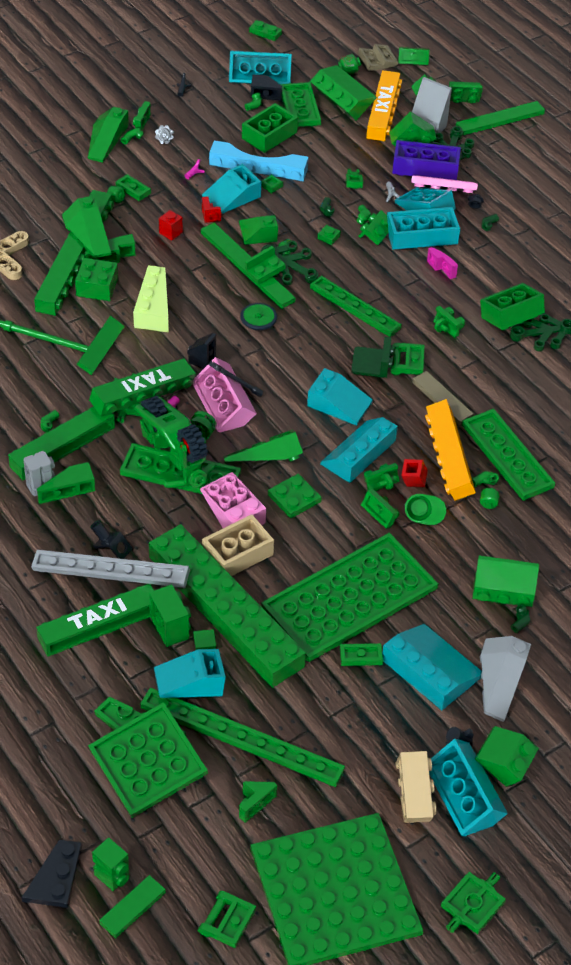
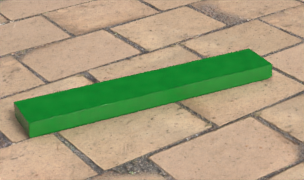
M538 101L462 120L456 122V126L462 128L464 136L543 115L545 109Z
M322 275L310 284V289L388 337H392L402 327V324Z

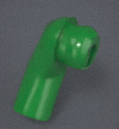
M260 93L252 95V102L245 104L246 111L260 107L262 103Z
M134 128L121 138V142L126 145L134 136L140 139L144 132L140 130L141 128Z
M360 205L358 207L360 213L356 221L364 225L365 221H368L367 219L371 216V212L365 205Z
M56 410L41 418L40 428L42 431L49 432L52 430V422L60 417Z

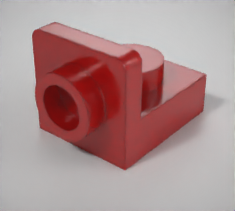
M202 197L204 223L221 221V207H213V203L209 202V197Z

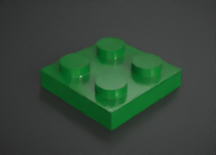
M299 473L268 490V496L290 519L319 504L322 500V497Z

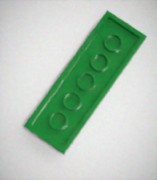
M495 409L462 421L463 428L522 501L555 487L553 479Z
M134 443L131 444L120 468V475L160 485H164V482L168 480L184 479L183 471H179L170 460L169 451ZM205 460L202 463V469L209 463H214L215 469L207 475V480L203 486L195 488L189 484L185 487L176 488L202 494L200 488L231 472L239 479L241 468Z

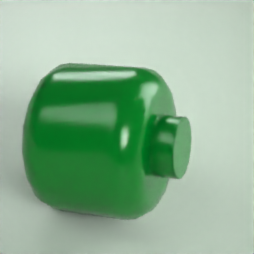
M110 186L107 190V193L112 194V201L115 203H120L124 200L125 191L122 187Z
M494 488L483 489L480 495L481 506L486 509L496 508L499 503V492Z

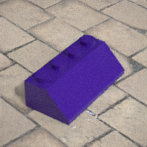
M397 140L392 174L457 180L461 147Z

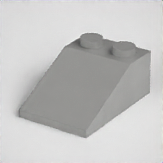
M423 77L412 112L433 125L435 133H441L447 127L452 88Z

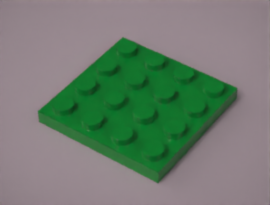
M164 702L88 745L89 750L131 818L208 774L207 768Z

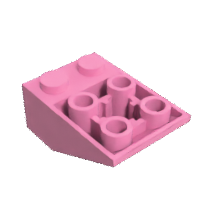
M233 472L200 488L222 528L251 514L261 525L266 523V507Z

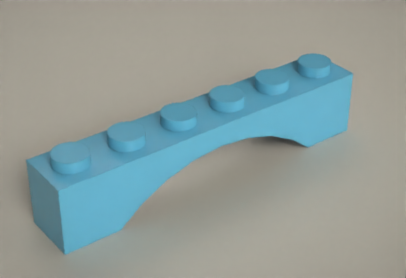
M214 140L209 152V165L232 169L243 164L252 173L269 176L272 174L275 177L304 182L308 170V157L295 154L282 157H259L242 152L230 143Z

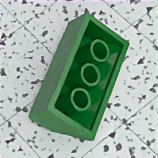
M337 65L320 69L310 81L318 91L355 121L359 119L377 98Z

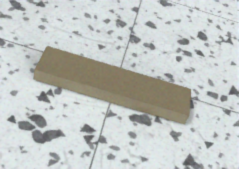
M425 371L413 378L412 383L434 403L447 399L455 422L459 426L462 425L463 420L474 416V413L429 372Z

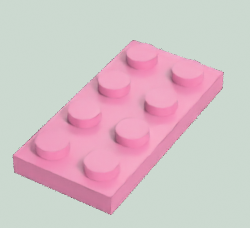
M412 175L411 182L415 183L414 186L424 187L427 184L431 185V188L441 189V186L447 187V190L457 191V188H461L463 192L473 193V190H477L478 186L477 182Z

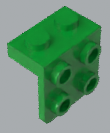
M449 81V87L452 88L450 101L455 103L480 102L483 86L480 83Z

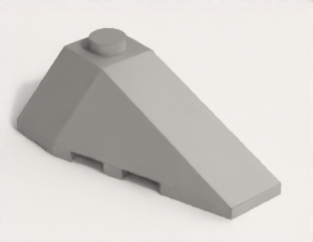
M513 636L485 639L480 654V663H482L481 679H483L484 688L482 692L484 714L504 722L531 646L530 643Z

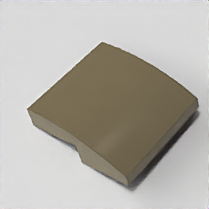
M374 44L373 49L359 48L358 55L368 70L388 69L399 63L388 45Z

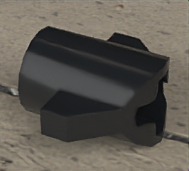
M457 727L450 728L446 734V745L453 739H459L470 743L472 747L473 730L469 728L463 731Z

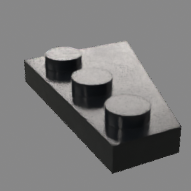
M59 840L23 894L22 902L68 908L82 843Z

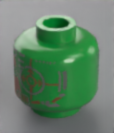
M354 54L340 57V62H338V66L349 75L357 73L359 66H361L359 57H355Z

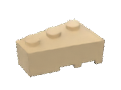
M427 751L401 752L395 764L396 769H399L400 773L398 785L401 787L404 823L430 822L433 815H436V803L431 798V793H434L433 779L429 778V771H432L431 758H427Z

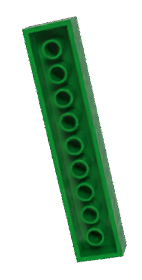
M181 524L149 542V558L153 562L189 566L190 573L186 588H177L272 688L305 667L306 652Z

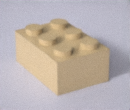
M251 514L203 538L202 546L233 576L272 556L274 552V539Z

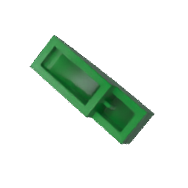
M133 234L109 239L108 243L111 250V255L94 258L88 251L85 252V258L120 263V258L135 256Z

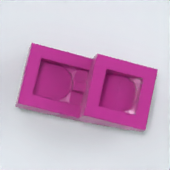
M432 247L428 248L427 262L435 271L442 269L450 279L456 278L458 264L445 253Z

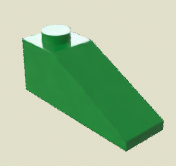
M89 462L69 466L37 488L38 503L42 504L94 492L95 478Z

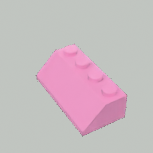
M216 357L212 360V362L214 361L235 375L229 363ZM207 365L194 378L193 386L207 413L215 419L217 432L221 433L245 426L257 414L241 384L216 371L213 367Z

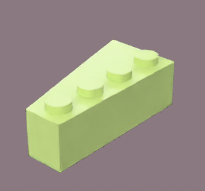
M148 265L133 312L134 328L169 333L165 267Z

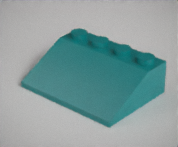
M425 624L401 632L383 645V661L441 711L481 679L482 671Z

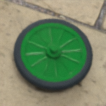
M253 303L243 308L240 318L242 323L250 329L265 330L276 323L277 313L270 305Z

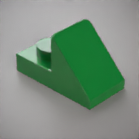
M243 782V794L246 798L239 805V818L244 823L277 797V784L275 782Z

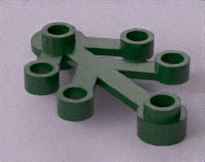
M454 126L451 129L449 145L443 140L442 133H435L436 139L431 144L461 147L460 151L462 153L459 160L471 157V149L474 147L473 139L468 138L464 144L456 146L457 141L461 140L463 136L461 127Z
M291 240L287 245L279 247L270 244L262 247L261 252L273 246L275 248V255L285 263L286 269L282 271L283 284L291 285L293 282L288 267L305 275L307 283L311 284L319 278L316 269H307L294 262L310 259L312 252L309 248L302 249L300 253L283 256L280 253L297 251L298 245L296 241Z
M544 313L540 315L539 321L531 318L522 323L525 327L534 326L536 329L525 330L521 326H513L510 337L513 341L519 342L524 337L542 335L534 342L533 347L534 350L541 352L544 350L545 343L552 333L559 332L556 337L551 339L550 343L551 348L559 349L564 337L571 334V319L559 321Z

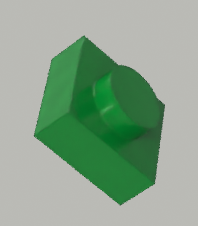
M326 225L318 233L317 239L332 245L340 237L341 231Z

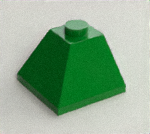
M275 215L239 220L244 245L277 242L278 224Z

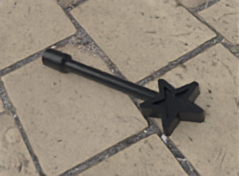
M214 361L209 362L208 365L216 371L248 388L258 397L262 396L263 390L256 386L253 387Z

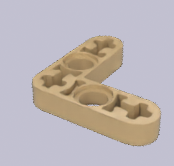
M24 231L15 232L0 240V262H8L0 264V272L11 280H17L22 277L21 265L9 255L29 244L28 234Z

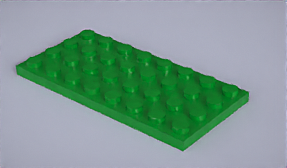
M389 532L261 602V607L306 652L305 659L311 662L437 590L439 584Z

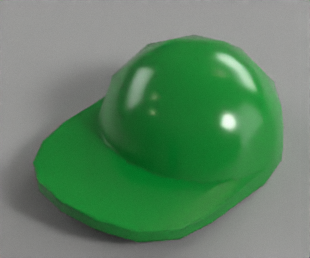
M415 494L406 501L405 513L411 521L416 523L436 525L444 519L446 506L436 496Z

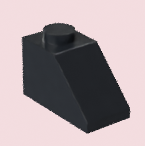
M253 74L251 98L254 93H260L262 99L281 101L282 86L267 75Z
M215 333L199 338L193 345L189 346L187 351L188 363L204 369L216 357Z

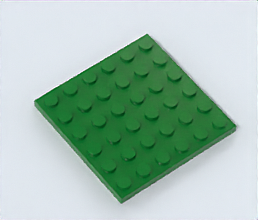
M379 813L251 844V853L288 965H311L423 935V928Z

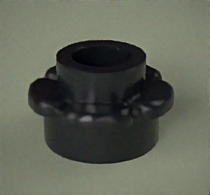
M473 194L468 197V205L474 209L480 208L484 202V199L479 194Z

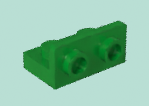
M273 246L264 249L245 261L246 274L258 285L286 269L285 263L275 255V248Z

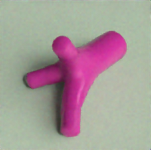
M200 159L184 175L186 179L189 180L196 173H205L204 170L198 168Z

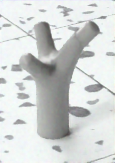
M387 182L388 197L386 202L388 203L392 196L396 198L400 196L396 193L392 182Z

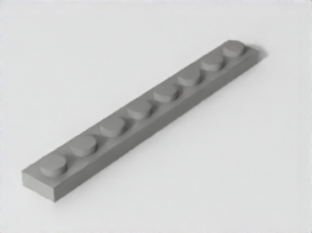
M45 550L36 551L31 566L33 571L164 586L172 584L173 587L186 588L190 573L189 566Z

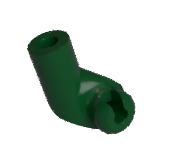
M325 197L320 205V210L325 216L330 217L335 212V209H331V199Z
M493 214L483 218L481 228L484 231H490L493 226L492 223L499 221L498 215Z
M523 604L516 607L517 621L511 625L514 633L520 632L530 623L529 610Z

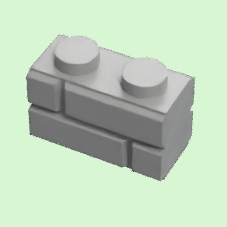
M44 451L23 459L26 485L33 496H37V488L55 477L52 470L55 467L54 461Z

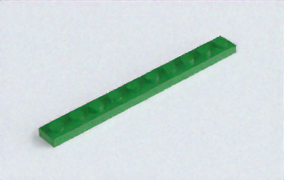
M149 688L140 703L141 709L149 711L164 702L178 724L333 787H337L345 771V766L178 698H160L158 690Z

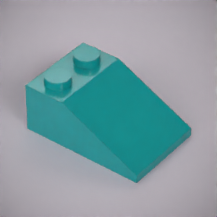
M416 187L395 199V203L405 210L444 207L456 209L452 190Z
M324 368L308 391L307 406L351 424L358 425L373 400L341 374Z

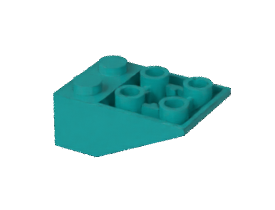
M241 164L229 169L202 194V197H209V202L213 203V207H221V214L260 198L261 181L246 166Z
M198 649L154 667L160 698L223 696L226 677L219 649Z

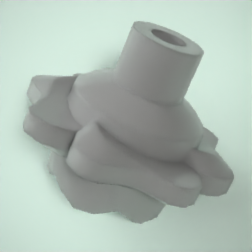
M160 125L159 129L155 130L157 134L155 138L161 144L164 142L168 144L174 138L171 135L174 131L168 125H165V127Z

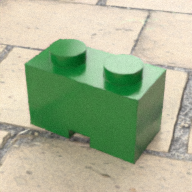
M108 837L92 852V859L95 863L93 869L94 875L114 892L118 887L124 886L129 880L128 853Z

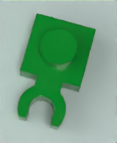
M348 168L345 179L346 187L351 189L363 188V177L360 175V170L357 169L356 172H352Z

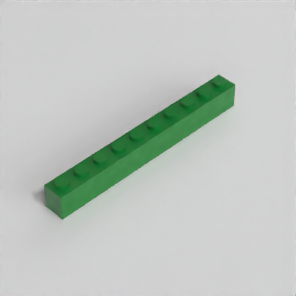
M92 190L89 197H95L102 222L104 223L108 219L109 212L114 207L112 194ZM71 231L34 298L35 312L56 316L58 310H61L64 298L68 297L70 287L74 285L75 277L79 272L87 250L84 248L83 243L74 237Z

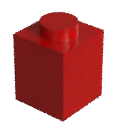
M169 210L159 218V234L172 241L183 233L182 216Z
M404 459L401 476L406 487H425L428 470L424 461Z

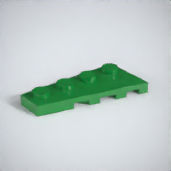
M108 697L94 710L95 715L113 730L144 714V712H137L133 710V707L111 697Z

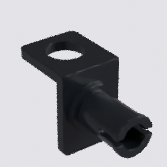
M101 520L95 521L90 526L99 538L94 545L95 549L109 547L119 559H124L132 550V546L120 531L108 532ZM119 542H122L125 546L123 553H120L117 549Z

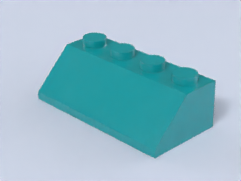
M230 51L229 82L251 83L253 74L267 75L278 84H290L292 54Z
M453 207L387 212L389 240L392 250L458 244L460 227Z
M384 417L367 420L320 462V465L351 483L396 441L398 426Z
M453 739L431 758L432 771H429V775L433 779L461 836H467L492 827L505 817L508 812L482 765L475 760L476 754L470 743Z

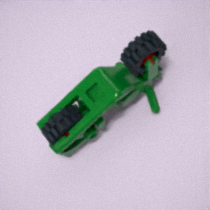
M154 396L141 401L142 404L136 405L134 411L142 417L139 421L143 437L151 445L153 444L155 449L170 447V460L179 471H183L184 479L165 481L164 487H185L189 484L195 488L203 486L207 480V475L215 469V464L209 463L202 469V463L206 460L208 450L206 449V439L201 431L199 432V428L196 425H191L189 418L162 397Z

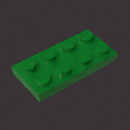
M311 82L280 84L282 86L284 107L298 117V127L321 125V118Z

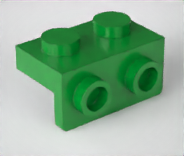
M382 210L377 214L373 213L367 219L369 223L366 222L360 228L362 232L358 235L359 238L367 235L376 245L382 242L389 233L387 215Z

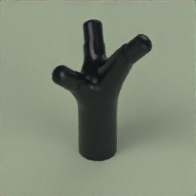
M185 73L182 75L181 83L176 84L179 87L177 93L179 97H183L185 89L191 87V84L185 83Z

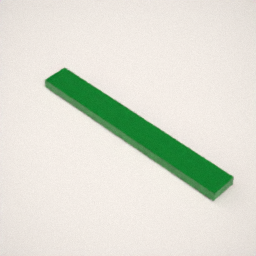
M212 223L201 228V234L281 309L295 302L296 298L274 277L267 279L259 285L246 274L245 261L251 256L218 225Z

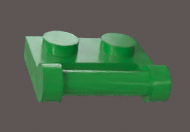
M394 343L391 373L393 375H400L401 373L422 374L424 370V345ZM401 352H406L405 365L400 364Z
M219 891L216 896L217 901L205 922L199 926L198 932L205 937H212L236 948L256 911V906L225 891ZM228 904L230 907L218 929L213 927L224 905Z

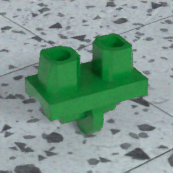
M441 306L436 307L437 314L434 318V329L437 332H448L454 338L458 337L459 330L465 326V320L462 317L455 319L454 311L451 307L445 309Z
M396 463L391 465L384 464L376 471L369 470L364 472L367 490L373 489L377 491L384 487L387 490L392 489L393 484L400 481L398 465Z

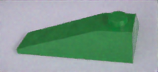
M112 107L98 117L93 124L88 159L102 163L105 161L129 126L128 110Z
M95 197L78 198L62 214L66 229L71 231L74 237L83 243L84 248L94 258L111 255Z

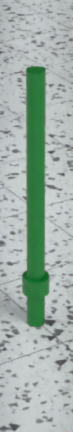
M0 320V327L8 332L15 331L85 352L89 347L16 325L9 320Z

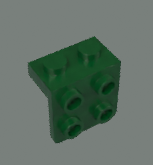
M384 337L383 349L355 347L351 372L357 375L387 378L388 368H392L393 358L390 356H393L394 345H391L392 337Z

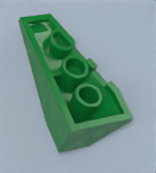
M292 429L270 437L268 442H258L252 445V448H243L223 457L225 462L286 459L293 461L300 458L299 454H302L303 451L296 432Z

